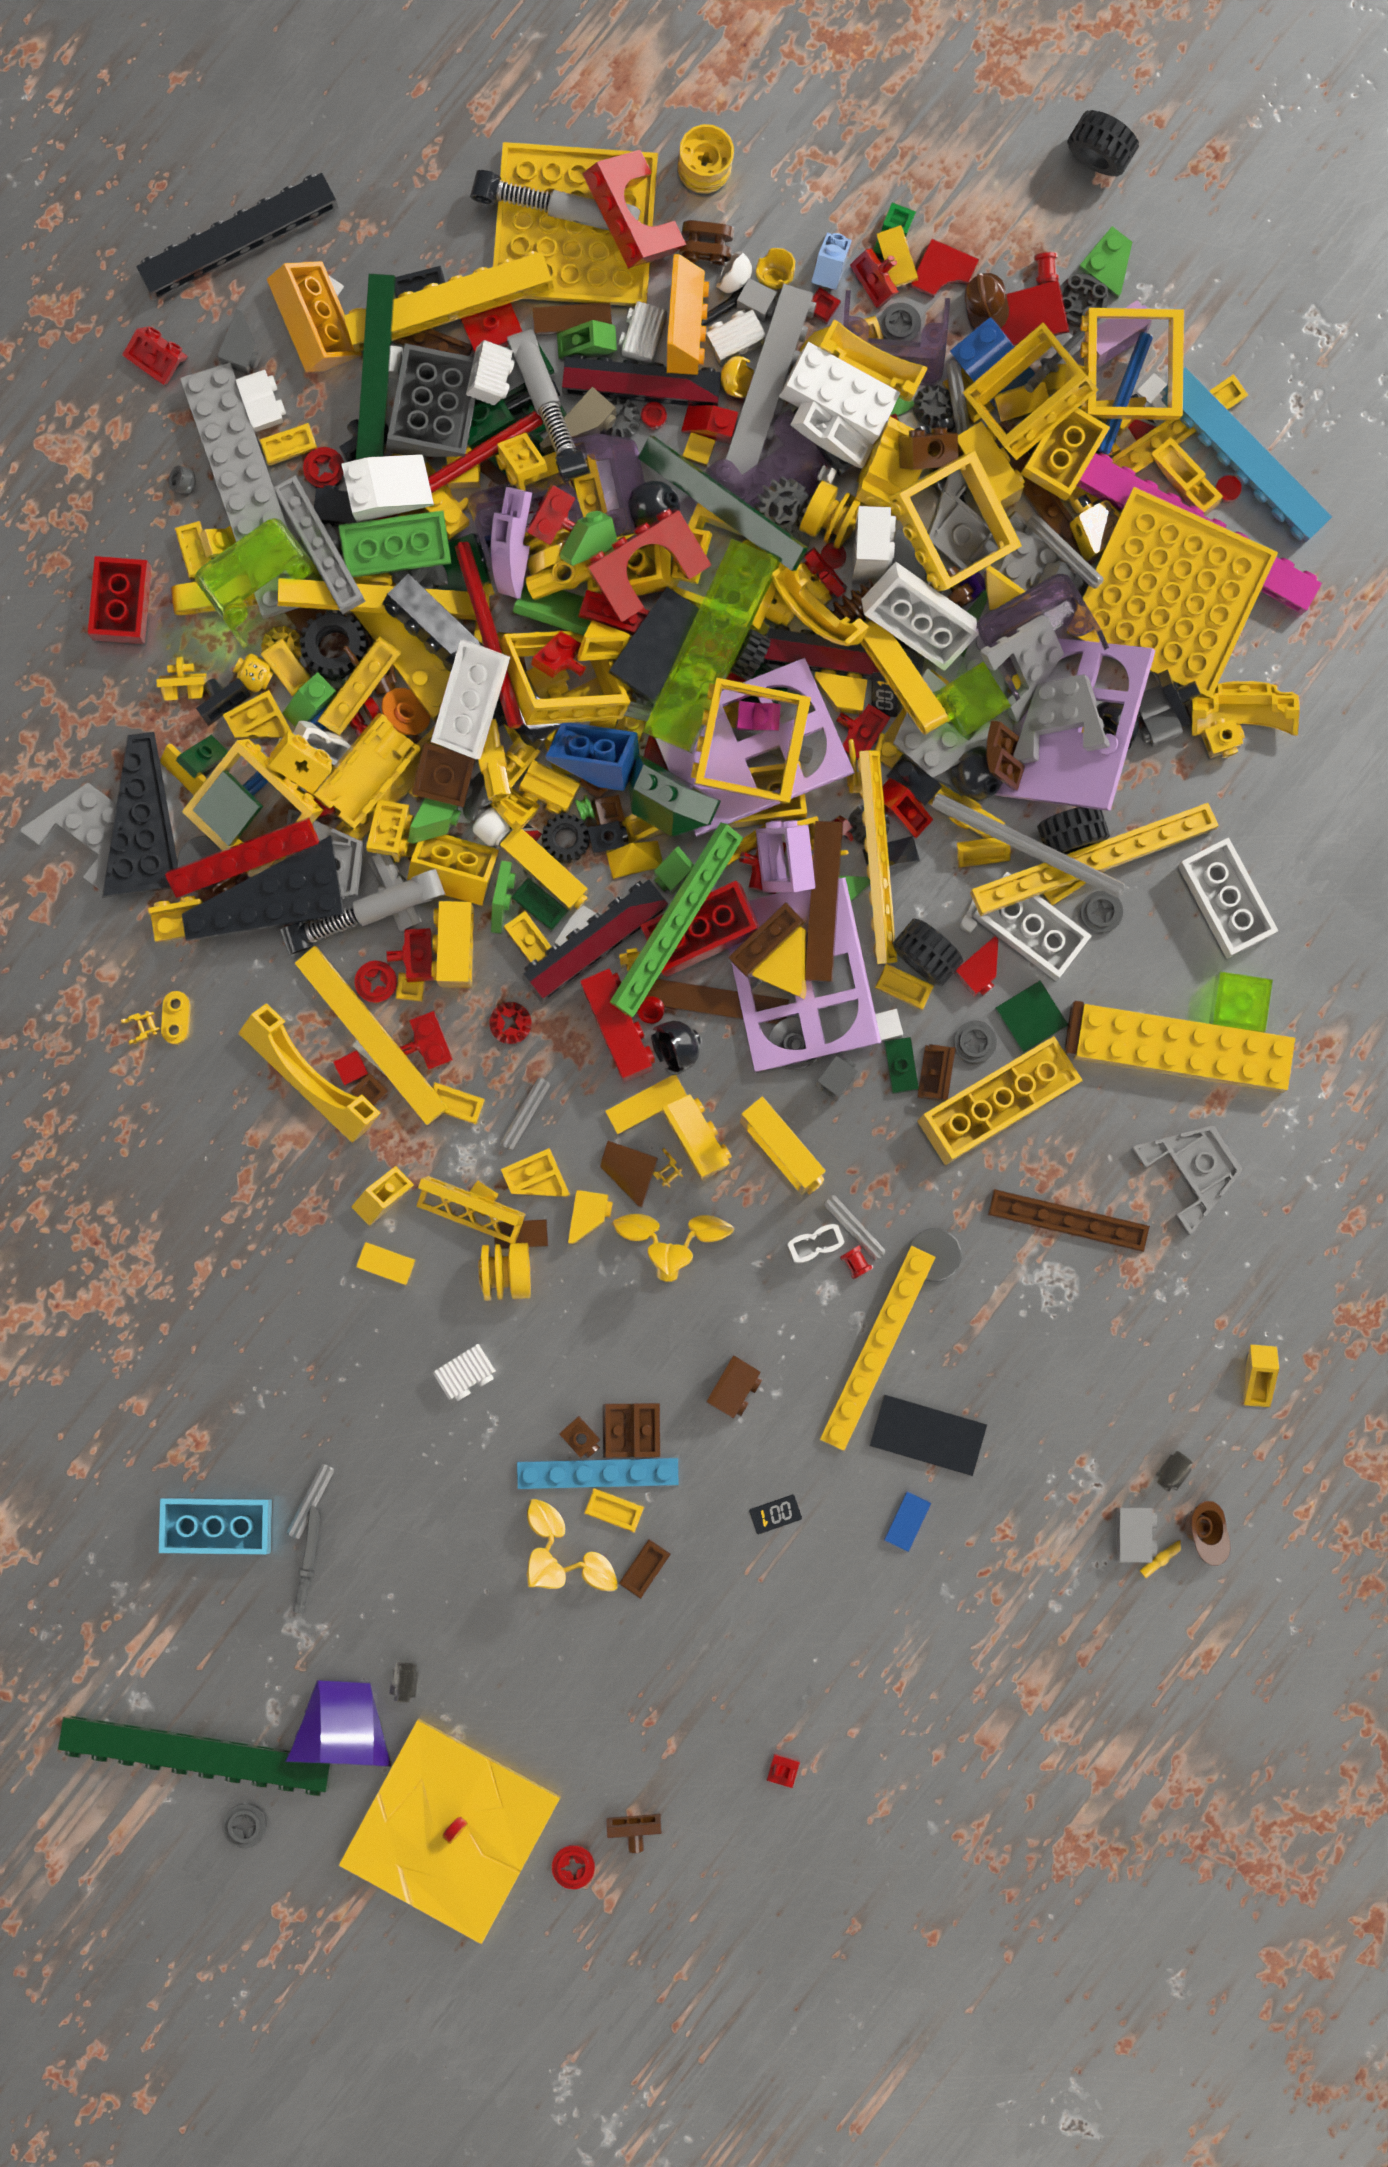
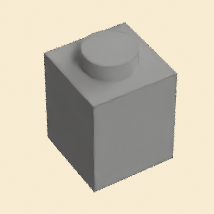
M749 278L737 299V309L745 310L746 312L753 310L757 319L765 322L768 315L772 317L777 305V292Z

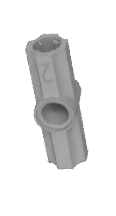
M376 854L368 859L369 865L378 881L379 892L407 881L400 874L392 856ZM416 906L393 914L400 932L422 923Z

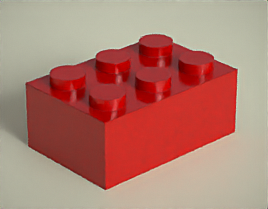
M94 557L87 633L93 641L145 644L152 567L148 560Z

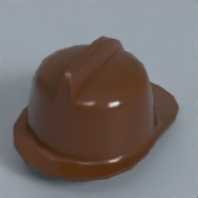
M992 273L977 274L965 289V302L970 323L977 329L991 317L1002 328L1009 316V306L1003 280Z
M1204 1501L1190 1512L1185 1522V1532L1190 1541L1195 1543V1548L1200 1558L1211 1566H1219L1225 1563L1231 1550L1226 1519L1222 1508L1217 1503Z

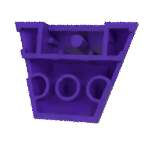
M317 1680L305 1709V1715L300 1728L296 1732L292 1749L288 1753L285 1762L391 1767L371 1684Z

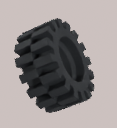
M750 629L737 646V650L734 652L728 666V671L746 681L750 680L755 671L760 667V663L763 662L771 640Z
M564 813V815L559 816L557 814L555 818H550L547 821V825H544L542 834L544 849L558 862L572 863L573 860H579L580 856L587 852L586 849L589 847L590 838L588 828L584 821L578 819L576 815L573 814L571 816L568 813ZM561 829H571L576 835L575 843L569 848H562L555 841L556 834Z

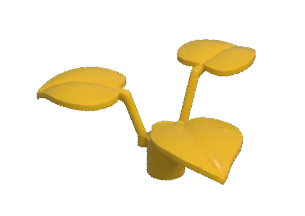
M628 1214L612 1222L616 1232L628 1240L643 1241L649 1237L653 1240V1244L648 1247L647 1253L650 1260L657 1267V1277L666 1282L675 1281L678 1278L679 1269L692 1261L693 1254L688 1249V1246L693 1237L696 1236L703 1242H714L734 1232V1227L726 1221L710 1215H700L688 1222V1228L691 1232H689L684 1245H672L671 1243L658 1242L657 1235L654 1232L660 1229V1224L650 1216Z
M531 1499L527 1509L529 1526L537 1535L543 1538L548 1537V1543L545 1548H536L530 1554L526 1573L528 1587L559 1589L565 1584L566 1572L582 1568V1578L587 1584L598 1590L615 1591L618 1588L615 1572L609 1561L599 1553L588 1552L583 1556V1562H578L562 1568L557 1563V1559L552 1557L549 1549L554 1542V1537L561 1538L564 1536V1521L554 1507L544 1501Z

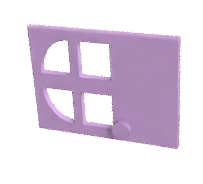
M1058 638L1064 652L1061 659L1070 655L1083 654L1077 676L1085 674L1090 679L1096 701L1124 704L1116 735L1106 734L1105 736L1109 740L1110 747L1087 751L1083 748V733H1081L1083 727L1040 735L1039 761L1023 764L1025 768L1018 791L1012 790L1003 783L995 795L1111 811L1155 650L1146 647ZM1103 656L1114 658L1123 664L1129 677L1128 692L1094 688ZM1029 708L1018 723L1016 721L1014 723L1012 731L1019 737Z
M805 658L743 682L764 688H789L803 696L811 697L810 703L815 711L807 716L803 737L824 730L827 742L826 754L820 767L806 778H804L798 763L791 799L854 774ZM723 690L721 692L704 778L757 788L746 760L779 747L786 762L794 720L781 724V721H779V731H764L737 742L723 707L751 695ZM707 697L648 720L669 772L693 785L695 783V778H691L693 762L699 763L701 753L696 751L698 737L704 736L706 726L701 725L704 709L709 710L711 700L706 699ZM758 697L760 703H772L770 699ZM694 785L721 800L711 825L694 830V833L698 837L717 829L720 822L730 824L780 804V802ZM780 788L777 789V790H774V791H772V792L779 793V792H780Z
M846 878L839 879L834 957L848 954L855 989L815 998L812 981H806L805 999L795 995L796 1003L757 1012L750 978L754 976L751 974L749 977H746L732 963L755 1072L881 1043ZM811 889L799 892H782L749 901L759 926L787 902L805 921L801 927L807 930L808 942ZM741 942V943H739V944H737V945H735V946L729 948L730 955H731L743 942ZM858 1000V1014L852 1027L839 1039L825 1044L818 1009ZM799 1014L806 1049L789 1050L776 1046L763 1034L759 1023Z

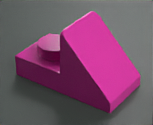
M739 701L737 730L779 731L781 704Z

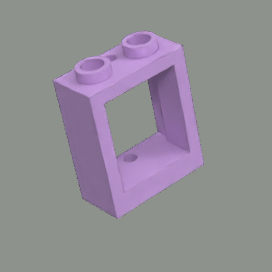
M1138 300L1126 307L1148 309L1145 305L1141 306ZM1107 319L1098 325L1096 369L1136 344L1139 334L1141 332H1148L1152 320Z
M797 820L784 822L770 821L765 823L766 827L756 829L763 892H799L815 889L808 825H797ZM782 834H785L790 878L786 876Z

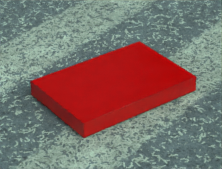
M1058 280L1006 294L1009 316L1001 330L1014 346L1018 345L1042 323L1049 328L1054 336L1069 333Z

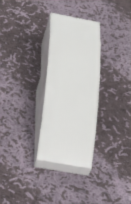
M815 401L801 403L790 424L818 446L858 468L864 467L874 447L839 415L831 416Z

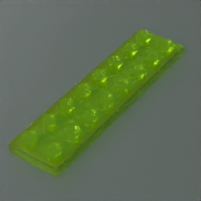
M731 539L644 727L643 732L692 754L698 737L704 728L701 725L704 709H710L711 700L706 699L709 684H715L716 678H727L769 588L772 574L780 564L779 558Z

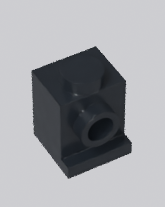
M619 821L588 827L594 857L605 855L625 846L624 842L629 841L626 827H620ZM607 832H611L614 835L611 841L604 839V835Z

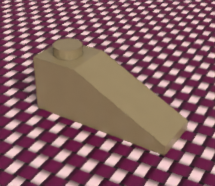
M592 387L564 417L573 444L599 434L604 428L608 430L615 423L617 412L616 407ZM548 435L539 444L541 452L545 455L554 451L553 444Z

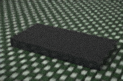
M666 587L608 673L650 702H653L711 616L669 587Z
M884 1394L869 1446L973 1476L987 1424Z

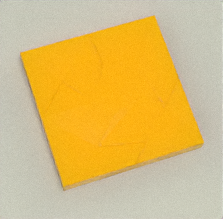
M418 1719L339 1866L482 1944L561 1796ZM462 1817L468 1824L461 1834L449 1844L442 1835L456 1818Z

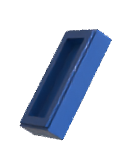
M906 1492L884 1540L909 1552L931 1503Z

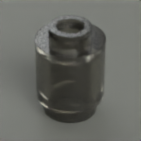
M1176 1451L1174 1455L1170 1454L1155 1474L1159 1478L1156 1483L1168 1492L1171 1489L1177 1491L1191 1473V1467L1194 1463L1179 1451Z
M395 1663V1668H392L389 1695L394 1696V1701L410 1702V1698H416L419 1671H416L417 1664Z

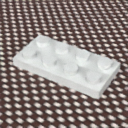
M460 640L431 742L474 759L481 758L510 660L509 656L467 640Z

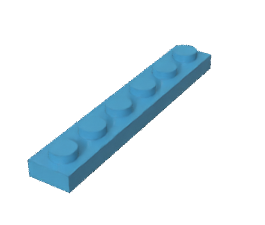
M678 1458L517 1462L518 1489L679 1485Z

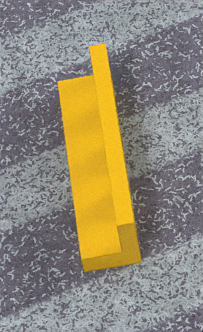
M433 1177L421 1178L418 1188L422 1191L416 1205L417 1207L511 1244L516 1243L526 1215L525 1213ZM428 1192L439 1196L443 1203L437 1206L425 1203ZM455 1202L465 1206L467 1212L460 1216L453 1214L449 1203ZM445 1206L446 1211L440 1209V1207ZM478 1211L488 1215L491 1222L485 1225L477 1223L473 1212ZM469 1215L470 1220L463 1217ZM503 1221L514 1225L511 1236L502 1233L497 1222ZM493 1224L495 1230L489 1228L488 1226Z

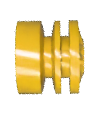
M708 124L695 126L685 133L680 143L677 172L680 180L688 189L697 193L708 194L718 191L726 184L731 173L734 156V146L731 137L723 129ZM703 162H707L706 166H702Z
M822 480L808 505L799 530L812 537H816L823 528L826 530L824 542L827 544L832 536L836 534L837 537L833 547L840 549L854 531L858 507L862 505V502L855 499L851 507L848 506L851 497L849 492L843 496L841 501L836 500L838 487Z
M563 528L560 529L550 545L525 532L523 544L530 546L528 555H533L527 560L531 576L553 568L559 561H564L560 557V552L570 535L569 531Z
M528 1243L510 1244L508 1256H503L500 1244H495L494 1257L490 1256L489 1245H482L478 1268L479 1284L484 1295V1301L492 1300V1288H496L498 1300L503 1299L504 1288H510L512 1299H530L531 1281Z

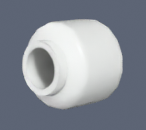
M493 807L487 810L481 808L478 811L472 828L473 832L488 846L495 844L500 846V843L512 831L510 826Z

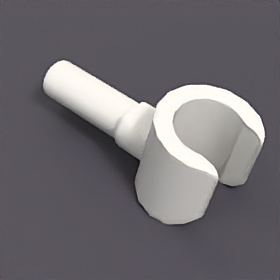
M823 465L817 479L820 482L823 480L833 485L832 481L837 471L834 468L829 470Z
M973 899L967 914L960 923V928L968 934H971L978 924L972 918L976 910Z

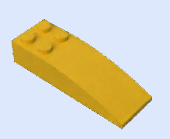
M351 611L374 642L379 636L400 650V655L393 663V667L436 724L451 674L443 665V661L435 654L428 652L423 642L416 636L409 634L404 624L396 617L386 613Z
M1055 1036L926 1112L917 1122L946 1166L1083 1080Z

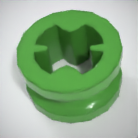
M587 795L581 801L578 799L574 800L583 821H586L587 817L595 818Z

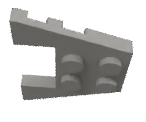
M960 469L949 474L929 526L928 535L934 547L959 569L963 570L996 551L999 547L986 521L959 499L968 485ZM1013 511L1008 517L1014 531L1026 533L1031 530L1027 526V521L1016 511Z
M1043 615L1019 627L1017 633L1007 638L1004 636L998 639L997 645L992 648L986 646L980 651L986 666L993 671L1010 656L1020 678L1022 686L1004 702L1010 719L1017 723L1021 720L1031 704L1037 684L1046 682L1064 654L1049 618Z
M929 669L925 671L923 679L936 697L946 684ZM907 712L893 745L917 767L935 779L961 763L958 759L970 749L978 746H984L987 749L990 723L986 721L968 741L947 722L924 735Z
M1085 674L1037 684L1013 755L1019 762L1026 764L1039 761L1040 735L1084 727L1083 748L1087 751L1110 747L1109 740L1103 730V721L1099 717L1096 708L1098 705L1090 679Z
M86 783L26 824L20 831L40 846L56 825H59L99 855L83 878L103 892L116 803L91 784Z
M289 810L287 825L295 823L301 814L294 810ZM315 820L312 825L319 841L329 836L333 838L342 899L357 896L364 843Z
M1214 1125L1139 1144L1132 1148L1144 1168L1164 1155L1169 1154L1197 1196L1198 1201L1176 1214L1188 1235L1197 1229L1202 1220L1209 1214L1217 1201L1224 1195L1243 1170Z

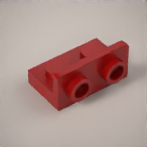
M150 326L136 329L122 355L161 384H168L179 363L186 361L188 356L182 352V348L178 344L163 339L161 337L162 334L157 329Z

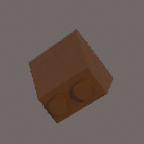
M733 1355L706 1403L733 1419L736 1414L742 1416L749 1402L745 1401V1398L750 1391L755 1393L762 1382V1379L758 1377L761 1372Z

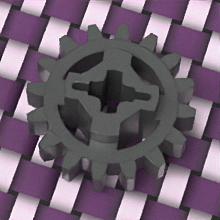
M780 477L779 483L772 479L769 488L765 485L763 486L765 492L763 495L757 494L756 497L760 499V502L754 504L753 507L783 530L785 528L788 532H791L792 524L800 525L798 518L804 517L803 509L809 505L804 500L809 496L804 492L805 488L793 478L787 480L784 477Z

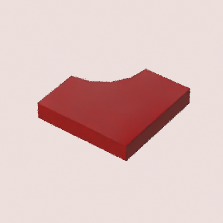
M931 239L916 272L918 280L913 281L910 288L934 298L939 290L948 284L961 283L968 285L979 259Z

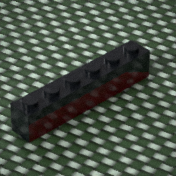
M575 354L571 355V357H565L562 393L563 395L583 397L593 387L603 397L610 400L618 397L623 400L629 399L631 402H658L662 405L681 407L718 406L721 372H716L714 368L703 367L701 370H698V375L667 373V367H664V364L659 362L643 365L635 360L613 362L611 358L598 357L597 360L587 359L584 355Z
M781 625L769 628L767 638L771 642L764 657V663L767 665L783 667L805 658L810 671L821 672L822 669L836 671V675L847 676L848 673L862 675V679L872 680L873 672L880 673L861 643L844 646L816 635L814 631L808 629L794 632L790 631L789 627ZM905 645L902 649L922 676L924 656L910 646Z
M647 880L645 883L639 881L628 890L630 892L629 895L623 899L620 896L608 904L609 910L602 915L599 912L594 914L587 920L589 925L581 931L579 928L574 929L566 936L567 941L561 946L556 943L545 952V958L539 962L535 959L524 968L526 972L523 973L522 979L541 1003L639 931L641 924L656 918L667 909L668 902L650 880Z

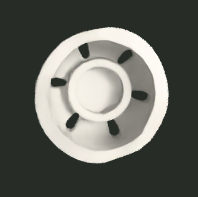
M742 251L732 254L731 260L723 267L720 278L716 283V287L725 293L737 291L751 277L752 266L750 260Z

